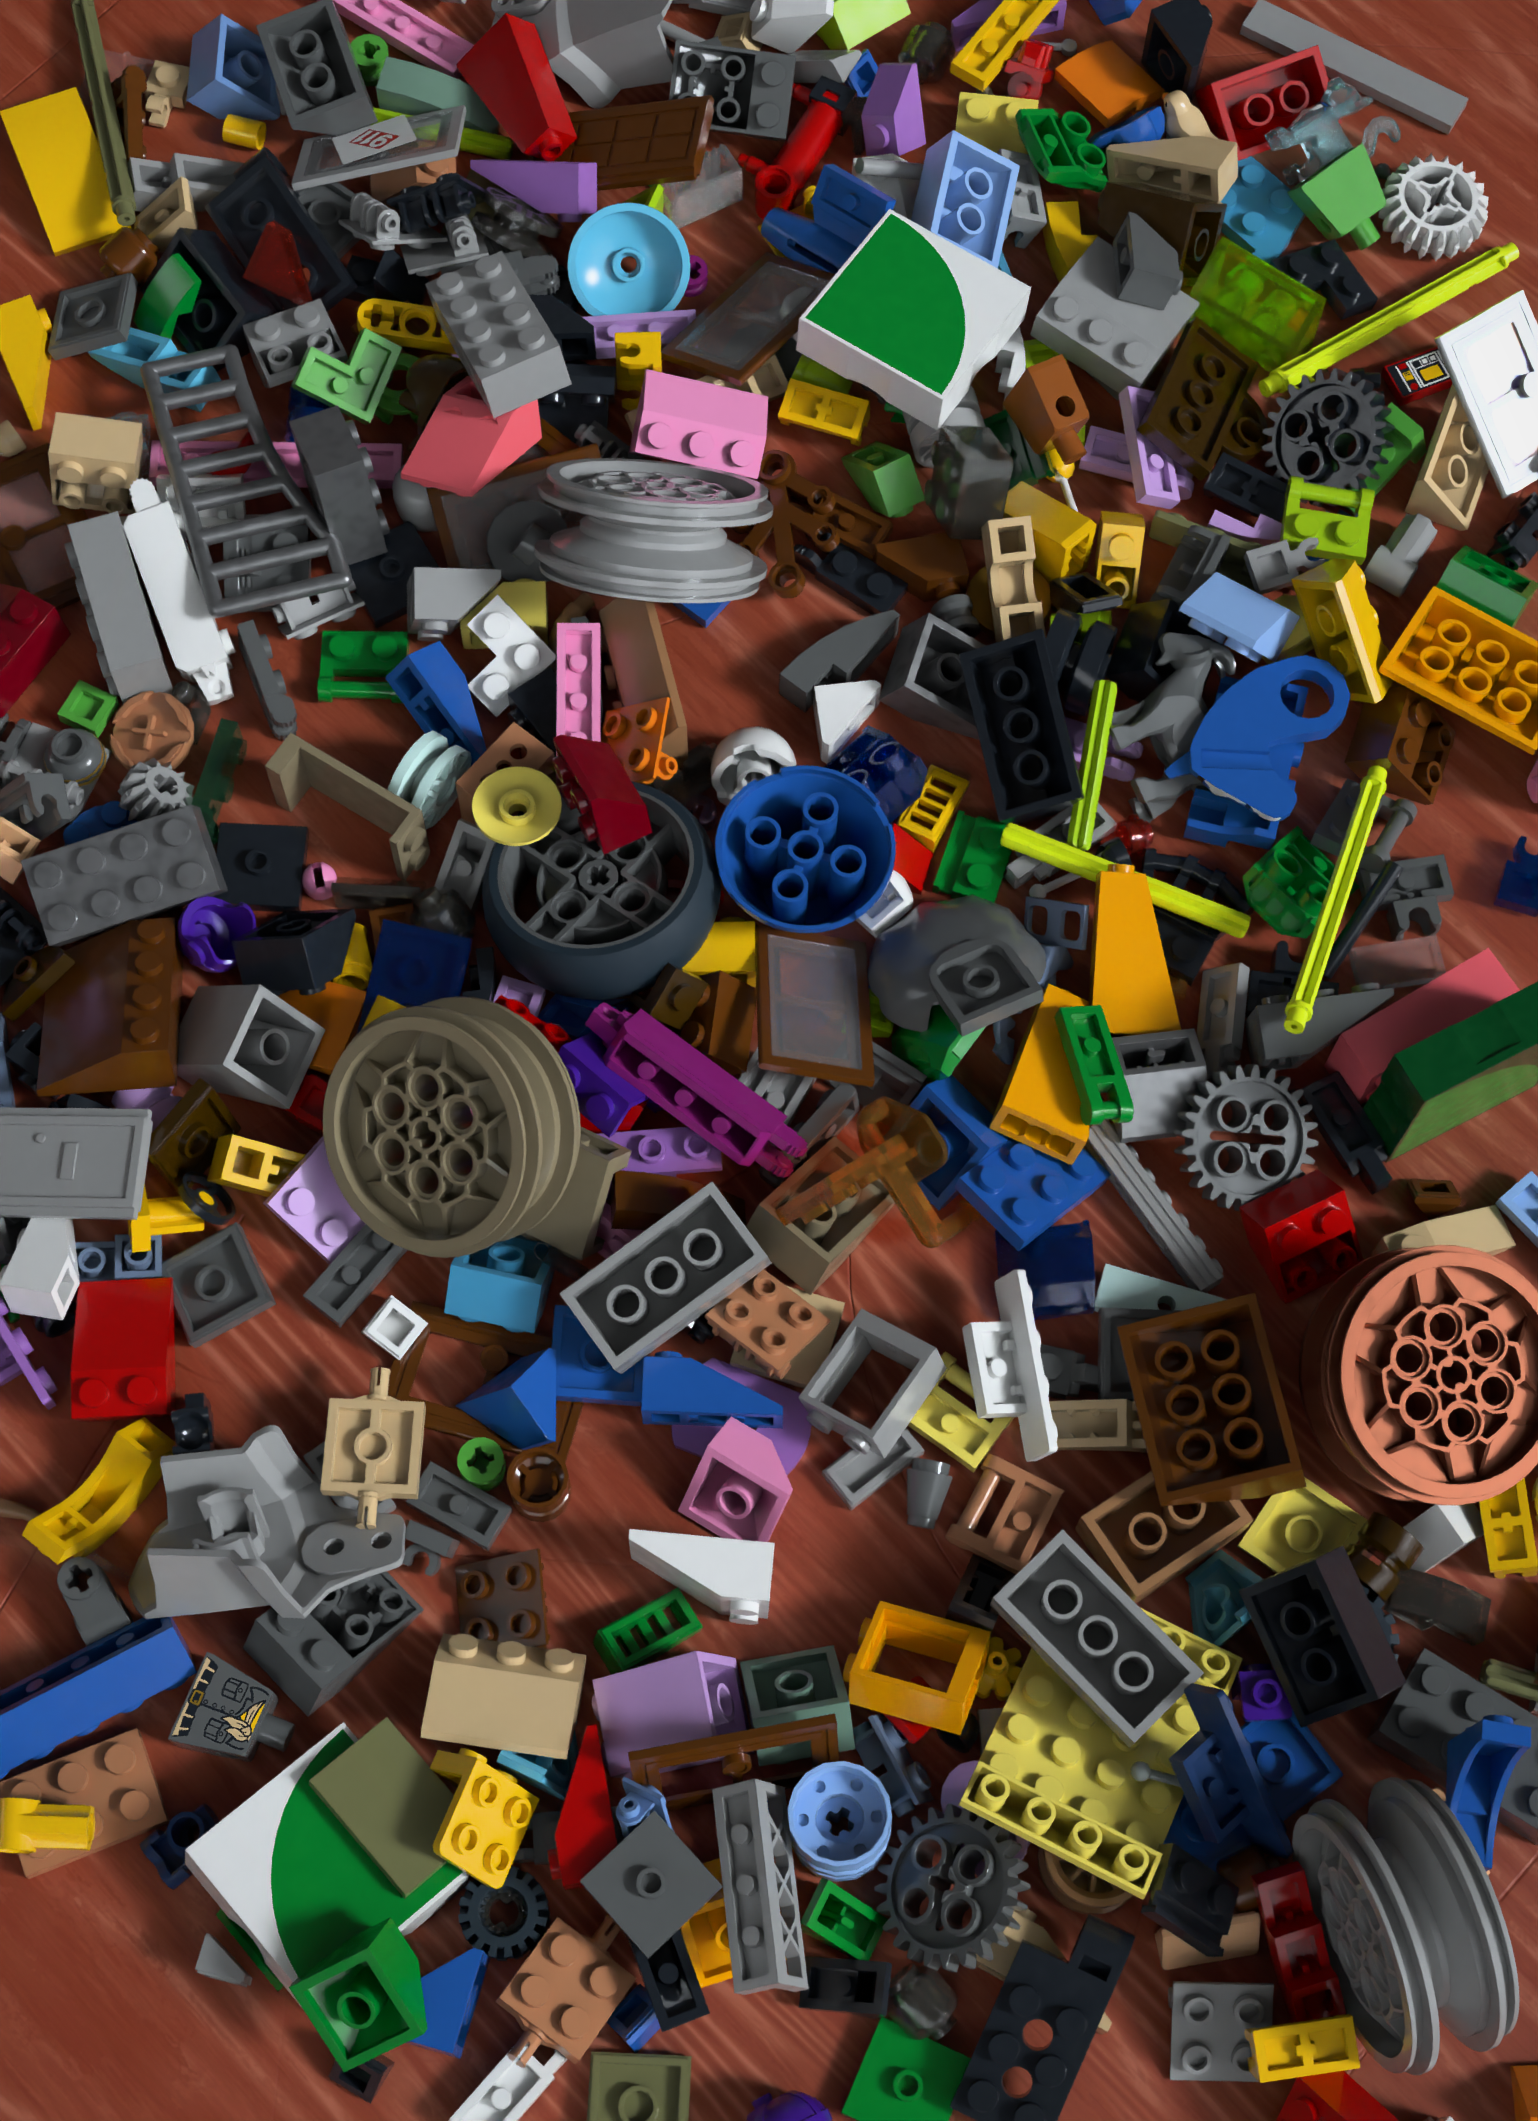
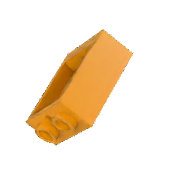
M879 1601L873 1618L865 1617L858 1637V1645L860 1646L858 1653L851 1652L845 1664L843 1681L849 1682V1704L961 1735L987 1666L991 1631ZM885 1644L957 1664L947 1693L875 1673V1668Z

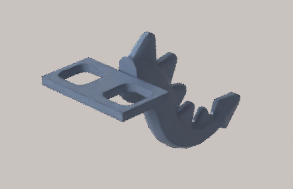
M1031 896L1026 897L1024 927L1039 943H1043L1041 945L1046 953L1047 967L1041 981L1038 982L1041 988L1045 989L1048 983L1057 986L1056 972L1073 967L1074 961L1067 948L1086 950L1089 905ZM1034 906H1042L1047 909V930L1045 935L1035 934L1032 931ZM1067 911H1075L1080 914L1078 940L1067 939L1064 935L1065 914ZM1010 1016L993 1023L996 1043L992 1051L1002 1063L1011 1065L1013 1062L1015 1040L1008 1037V1032L1016 1025V1022Z

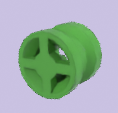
M363 34L351 42V47L365 86H377L386 56L389 57L388 46L380 36Z
M486 1437L473 1438L460 1448L457 1456V1466L463 1480L482 1491H490L504 1480L506 1461L501 1447L494 1440Z

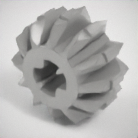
M154 757L145 763L139 761L137 765L132 766L118 789V793L122 796L119 807L130 811L128 821L137 820L140 822L188 805H194L196 802L192 797L195 786L183 781L185 772L176 773L172 770L170 761L161 766Z

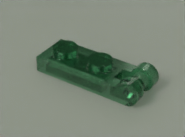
M223 718L220 720L191 805L201 808L213 845L218 842L219 828L216 822L222 804L228 803L232 797L234 789L232 775L236 765H242L247 751V741L243 739L238 722Z

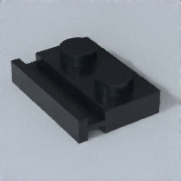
M1159 1844L1157 1851L1163 1855L1148 1889V1892L1151 1894L1149 1903L1142 1906L1141 1913L1205 1956L1223 1957L1224 1949L1220 1947L1222 1935H1228L1240 1888L1176 1844Z

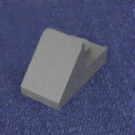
M462 818L458 820L430 900L462 914L461 910H464L467 917L471 915L470 911L475 914L482 895L486 865L491 850L496 843L486 837L477 825Z

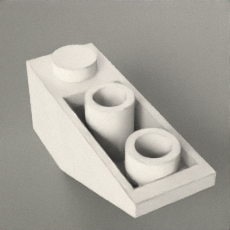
M31 1218L27 1227L23 1228L18 1235L17 1248L9 1264L5 1265L0 1272V1291L3 1293L9 1310L12 1313L63 1321L80 1284L73 1219Z

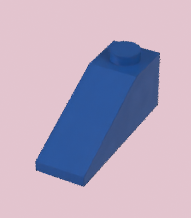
M440 640L407 655L385 677L425 734L435 731L447 738L448 748L458 745L469 751L472 759L471 766L487 750L465 674Z
M660 1351L655 1353L654 1357L644 1356L641 1401L643 1424L723 1427L732 1416L750 1428L783 1429V1406L692 1358H683L682 1354L678 1352Z

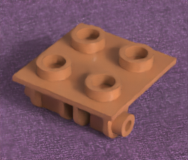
M764 1269L705 1314L708 1324L713 1327L712 1333L715 1336L719 1335L732 1346L734 1345L733 1349L736 1352H740L745 1348L747 1350L744 1356L746 1360L750 1361L757 1357L754 1363L765 1370L766 1375L770 1378L775 1375L780 1380L790 1370L792 1365L789 1362L831 1323L828 1317Z

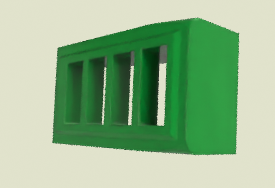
M679 1587L599 1629L593 1639V1645L612 1675L647 1665L700 1632L703 1626ZM668 1607L681 1626L676 1631L663 1612ZM651 1617L664 1636L659 1640L647 1622ZM636 1628L646 1645L645 1648L640 1649L630 1630ZM617 1638L620 1640L621 1644L623 1645L624 1649L629 1655L628 1657H625L619 1645L617 1644Z

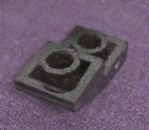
M1409 1569L1408 1572L1399 1571L1397 1573L1400 1583L1386 1600L1385 1611L1392 1613V1615L1421 1631L1436 1626L1472 1647L1484 1642L1491 1599L1460 1584L1414 1569Z

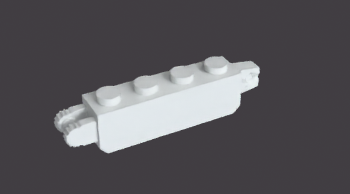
M137 478L136 481H133L132 485L130 484L131 488L129 489L136 513L128 515L123 525L125 534L176 669L179 670L182 678L191 682L197 681L210 706L219 704L234 697L229 670L233 668L229 655L236 652L227 628L219 630L215 618L209 614L192 552L190 553L185 540L187 534L181 513L175 514L169 501L162 503L151 481Z

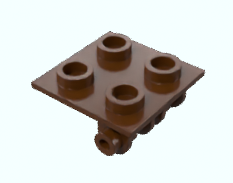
M537 1548L455 1567L460 1634H468L477 1639L497 1642L515 1641L524 1646L547 1649L546 1645L549 1644L551 1639L547 1630L546 1613L548 1612V1606L545 1605V1598L547 1596L543 1587L542 1570H544V1564L541 1563L540 1549Z

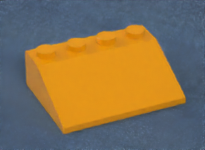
M1433 586L1378 672L1534 755L1538 749V641Z

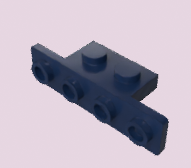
M1191 1683L1184 1689V1693L1200 1730L1169 1758V1761L1204 1840L1219 1844L1242 1822L1251 1845L1258 1846L1265 1854L1288 1859L1294 1853V1850L1286 1834L1287 1828L1276 1811L1269 1795L1268 1784L1261 1776L1251 1753V1745L1242 1733L1233 1712L1231 1700L1221 1689Z

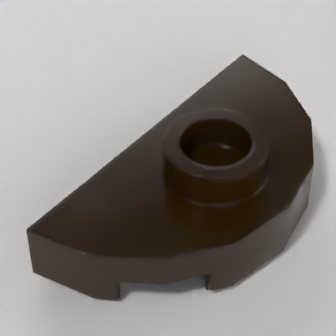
M47 946L37 950L31 956L23 957L16 964L13 976L5 988L1 1002L2 1014L13 1022L17 1020L75 964V960L70 954L56 946Z

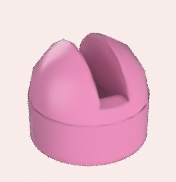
M316 862L308 865L304 870L302 885L305 893L310 898L326 900L336 893L338 879L335 870L324 862ZM322 873L324 887L316 888L314 874Z

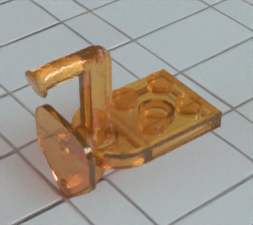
M881 1096L870 1102L858 1113L856 1120L857 1135L864 1155L825 1177L775 1210L784 1227L800 1217L806 1225L829 1210L824 1202H827L830 1208L835 1205L837 1206L859 1192L855 1183L862 1190L880 1178L919 1242L927 1248H935L944 1244L982 1216L966 1199H962L957 1203V1210L943 1220L939 1219L917 1182L946 1164L948 1159L947 1146L928 1115L886 1096Z

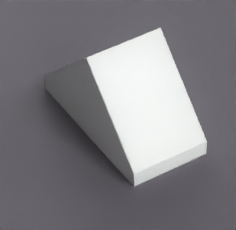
M867 680L814 686L813 710L821 760L827 765L879 705L881 684L879 682Z
M1474 1503L1464 1505L1435 1504L1403 1527L1424 1548L1423 1552L1408 1570L1409 1574L1413 1579H1416L1484 1535L1481 1513Z

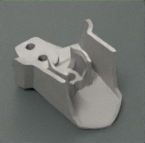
M492 0L491 8L495 12L492 26L505 13L535 24L552 71L567 82L590 107L600 109L610 103L621 89L671 82L674 58L667 46L659 23L665 17L671 4H704L705 0Z
M269 1425L254 1432L241 1448L161 1456L160 1465L167 1496L168 1519L155 1528L146 1543L131 1575L128 1589L134 1607L145 1619L213 1613L268 1605L282 1618L305 1619L330 1592L402 1565L405 1556L406 1526L403 1517L400 1515L377 1513L375 1529L369 1530L367 1525L365 1529L355 1527L358 1511L335 1506L329 1496L322 1495L319 1479L295 1454L280 1427Z

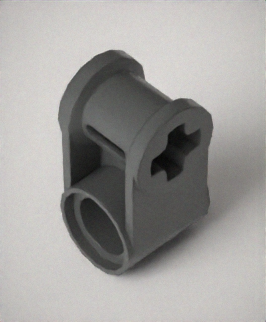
M75 1557L62 1565L57 1577L58 1587L74 1616V1623L86 1646L134 1622L118 1593L115 1592L107 1574L94 1561L86 1557ZM85 1572L90 1577L87 1580L89 1588L82 1592L76 1587L79 1584L77 1576Z

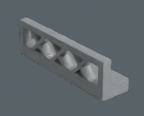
M754 1778L712 1789L734 1993L747 1995L774 1988L793 1992L807 1990L809 1988L785 1787ZM786 1958H787V1965H788V1974H787Z

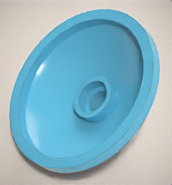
M632 202L606 206L596 211L583 222L571 242L568 254L570 285L581 306L591 316L673 311L687 289L690 276V256L686 242L677 226L666 215L655 208ZM626 256H631L636 260L635 269L629 272L624 271L620 265L621 260Z

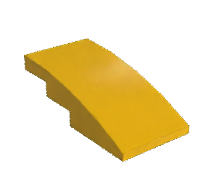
M76 87L0 111V116L55 257L109 240L121 227H128L132 230L131 225H120L116 214L112 211L99 143Z

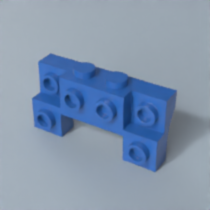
M1227 676L1222 678L1217 689L1215 702L1239 679ZM1287 683L1280 691L1282 702L1290 712L1302 717L1309 688ZM1286 743L1270 747L1269 756L1273 770L1295 790L1296 781L1289 779L1291 767H1299L1304 743ZM1195 788L1183 837L1221 847H1226L1229 840L1271 850L1276 838L1279 821L1272 822L1266 820L1235 802L1214 795L1210 791Z

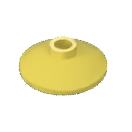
M522 766L508 767L490 774L477 787L472 800L473 818L479 830L494 842L508 846H523L541 840L555 828L562 812L561 795L553 780L536 769ZM515 811H523L525 813L521 816L511 815Z

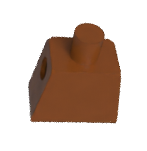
M1063 354L1028 367L1002 404L1034 453L1041 455L1056 448L1064 465L1072 464L1087 453L1077 434L1089 420V411Z

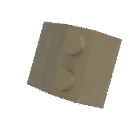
M834 1136L758 1205L746 1228L766 1253L772 1264L811 1295L840 1267L897 1203L903 1192Z

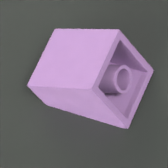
M693 1651L592 1680L595 1692L592 1697V1708L601 1725L604 1741L601 1745L602 1758L605 1767L609 1770L610 1777L623 1778L625 1776L632 1779L628 1752L750 1729L736 1658ZM750 1751V1752H744V1753L750 1755V1754H754L755 1752H754V1751ZM725 1756L659 1768V1773L721 1761Z

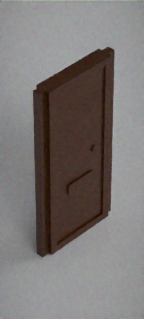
M712 95L569 112L568 114L578 138L554 161L597 163V191L696 180L697 176H700L714 114V99ZM527 155V159H526V160H532V161H545V160H542V159L533 157V156H531V155Z

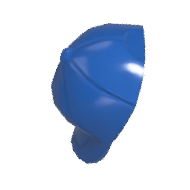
M1154 105L1139 111L1117 125L1097 132L1088 142L1100 149H1104L1113 144L1160 140L1165 131V115L1161 106Z

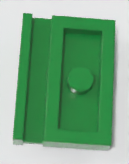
M959 810L933 884L932 892L937 894L939 892L951 895L953 899L974 894L995 903L1012 853L1011 849L1000 844V838L1007 824L981 816L974 818L965 815L964 811Z

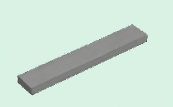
M1265 0L1257 1L1241 26L1240 35L1284 56L1318 45L1329 78L1339 77L1335 80L1344 85H1350V88L1449 135L1467 105L1469 98Z

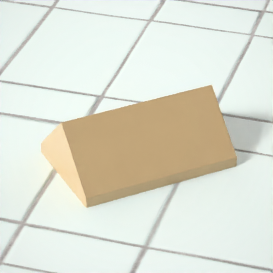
M1452 383L1405 512L1412 515L1419 513L1433 522L1463 531L1468 530L1489 467ZM1495 421V424H1496V426H1497V428H1498V431H1499V433H1500V435H1501L1502 432H1503V429H1502V428L1498 425V423Z

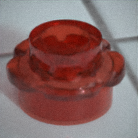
M1131 814L1127 820L1118 822L1115 836L1121 839L1128 854H1134L1136 857L1144 855L1145 850L1149 849V846L1153 843L1151 825L1147 821L1139 819V816L1136 814Z

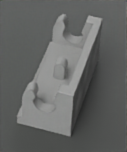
M1000 148L997 154L1020 165L1004 240L1008 238L1011 232L1017 231L1014 239L1015 247L1025 249L1047 224L1039 175L1029 154Z

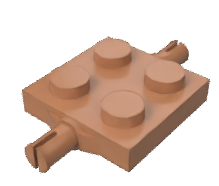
M606 1915L603 1922L591 1938L579 1934L557 1917L495 2001L516 2018L524 2031L511 2051L507 2053L508 2058L513 2062L526 2046L525 2051L515 2063L517 2066L525 2068L526 2063L540 2044L556 2049L574 2064L579 2062L637 1979L616 1963L607 1951L618 1933L622 1931L617 1923H615L608 1934L604 1935L614 1921L610 1916Z

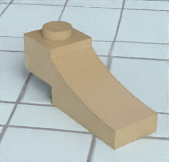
M1128 1399L1049 1401L1052 1419L1056 1424L1058 1432L1057 1450H1103L1147 1453L1135 1401Z

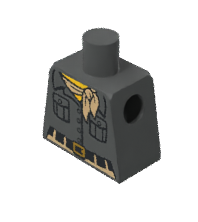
M206 1652L168 1740L182 1749L251 1762L260 1743L284 1752L294 1734L295 1724L273 1715L279 1698L272 1690L216 1655Z

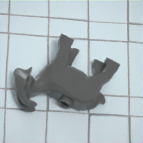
M1172 632L1161 635L1158 640L1161 656L1155 662V665L1160 666L1170 663L1175 671L1138 704L1126 710L1113 712L1110 735L1112 736V745L1116 752L1143 738L1150 737L1158 759L1165 765L1164 771L1173 762L1189 752L1192 740L1209 711L1202 698V691L1211 663L1215 666L1217 674L1221 679L1226 676V673L1233 675L1236 670L1234 655L1225 645L1198 635ZM1163 772L1162 777L1157 780L1146 777L1131 780L1130 784L1136 797L1128 800L1138 823L1145 825L1172 808L1177 798L1186 791L1193 790L1194 792L1195 788L1206 791L1210 790L1194 775H1186L1168 780Z

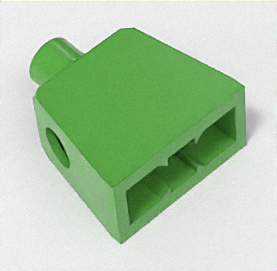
M1363 143L1346 149L1287 192L1295 204L1329 241L1350 233L1359 250H1363L1381 237L1369 217L1386 206V198Z

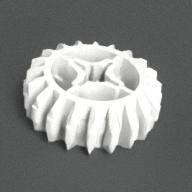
M1432 153L1426 157L1424 162L1417 156L1410 161L1409 165L1402 162L1397 167L1396 172H1392L1386 180L1385 188L1382 189L1386 198V206L1379 210L1378 216L1384 220L1382 224L1383 231L1393 232L1391 244L1403 242L1404 253L1412 248L1418 251L1419 260L1426 253H1430L1435 262L1441 258L1443 253L1451 259L1457 254L1458 250L1465 252L1471 243L1479 238L1483 230L1482 227L1488 218V211L1486 209L1489 197L1483 195L1484 183H1474L1476 179L1475 171L1469 173L1462 171L1463 161L1456 166L1449 164L1448 155L1441 162L1436 161Z

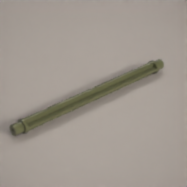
M72 0L71 9L76 32L78 33V43L89 98L92 103V112L104 172L107 177L106 182L112 211L116 214L120 225L130 226L136 221V202L131 178L128 174L129 169L94 0Z

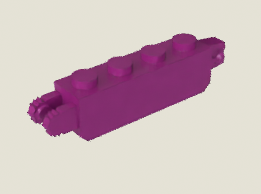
M602 1002L593 1010L585 1025L603 1040L602 1044L607 1048L602 1057L606 1067L637 1088L737 1164L750 1166L756 1161L777 1177H789L794 1170V1164L782 1152L772 1146L770 1142L796 1158L803 1157L808 1150V1143L805 1142V1139L784 1124L788 1116L644 1010L640 1009L633 1015L625 1010L619 1012L607 1003Z

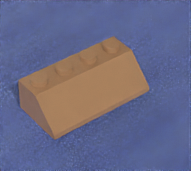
M617 597L599 611L601 654L606 653L608 665H603L604 679L607 690H615L618 701L612 702V708L617 709L669 697L670 703L661 751L677 761L678 770L689 768L687 724L655 604L651 601Z

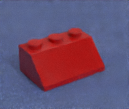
M1318 45L1216 81L1195 91L1200 111L1209 126L1210 132L1220 140L1237 142L1238 161L1342 123ZM1320 101H1325L1330 105L1329 107H1321L1320 111L1309 110L1295 123L1301 111Z

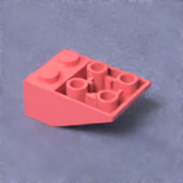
M466 376L443 394L400 473L401 479L419 483L423 487H434L450 491L462 497L474 496L542 439L538 399L493 418L470 376Z

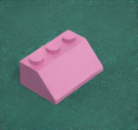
M645 369L629 453L667 462L722 470L753 480L758 479L767 437L768 396Z

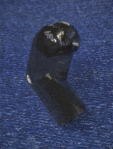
M181 681L174 686L172 696L189 709L194 722V741L192 745H198L210 717L211 707L199 686Z

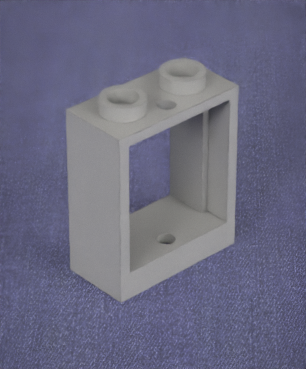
M861 1308L798 1398L808 1412L806 1416L807 1421L815 1428L826 1434L834 1430L843 1435V1440L857 1452L866 1455L870 1450L885 1459L947 1368L936 1347ZM873 1349L911 1369L912 1372L872 1429H869L834 1410L831 1406Z

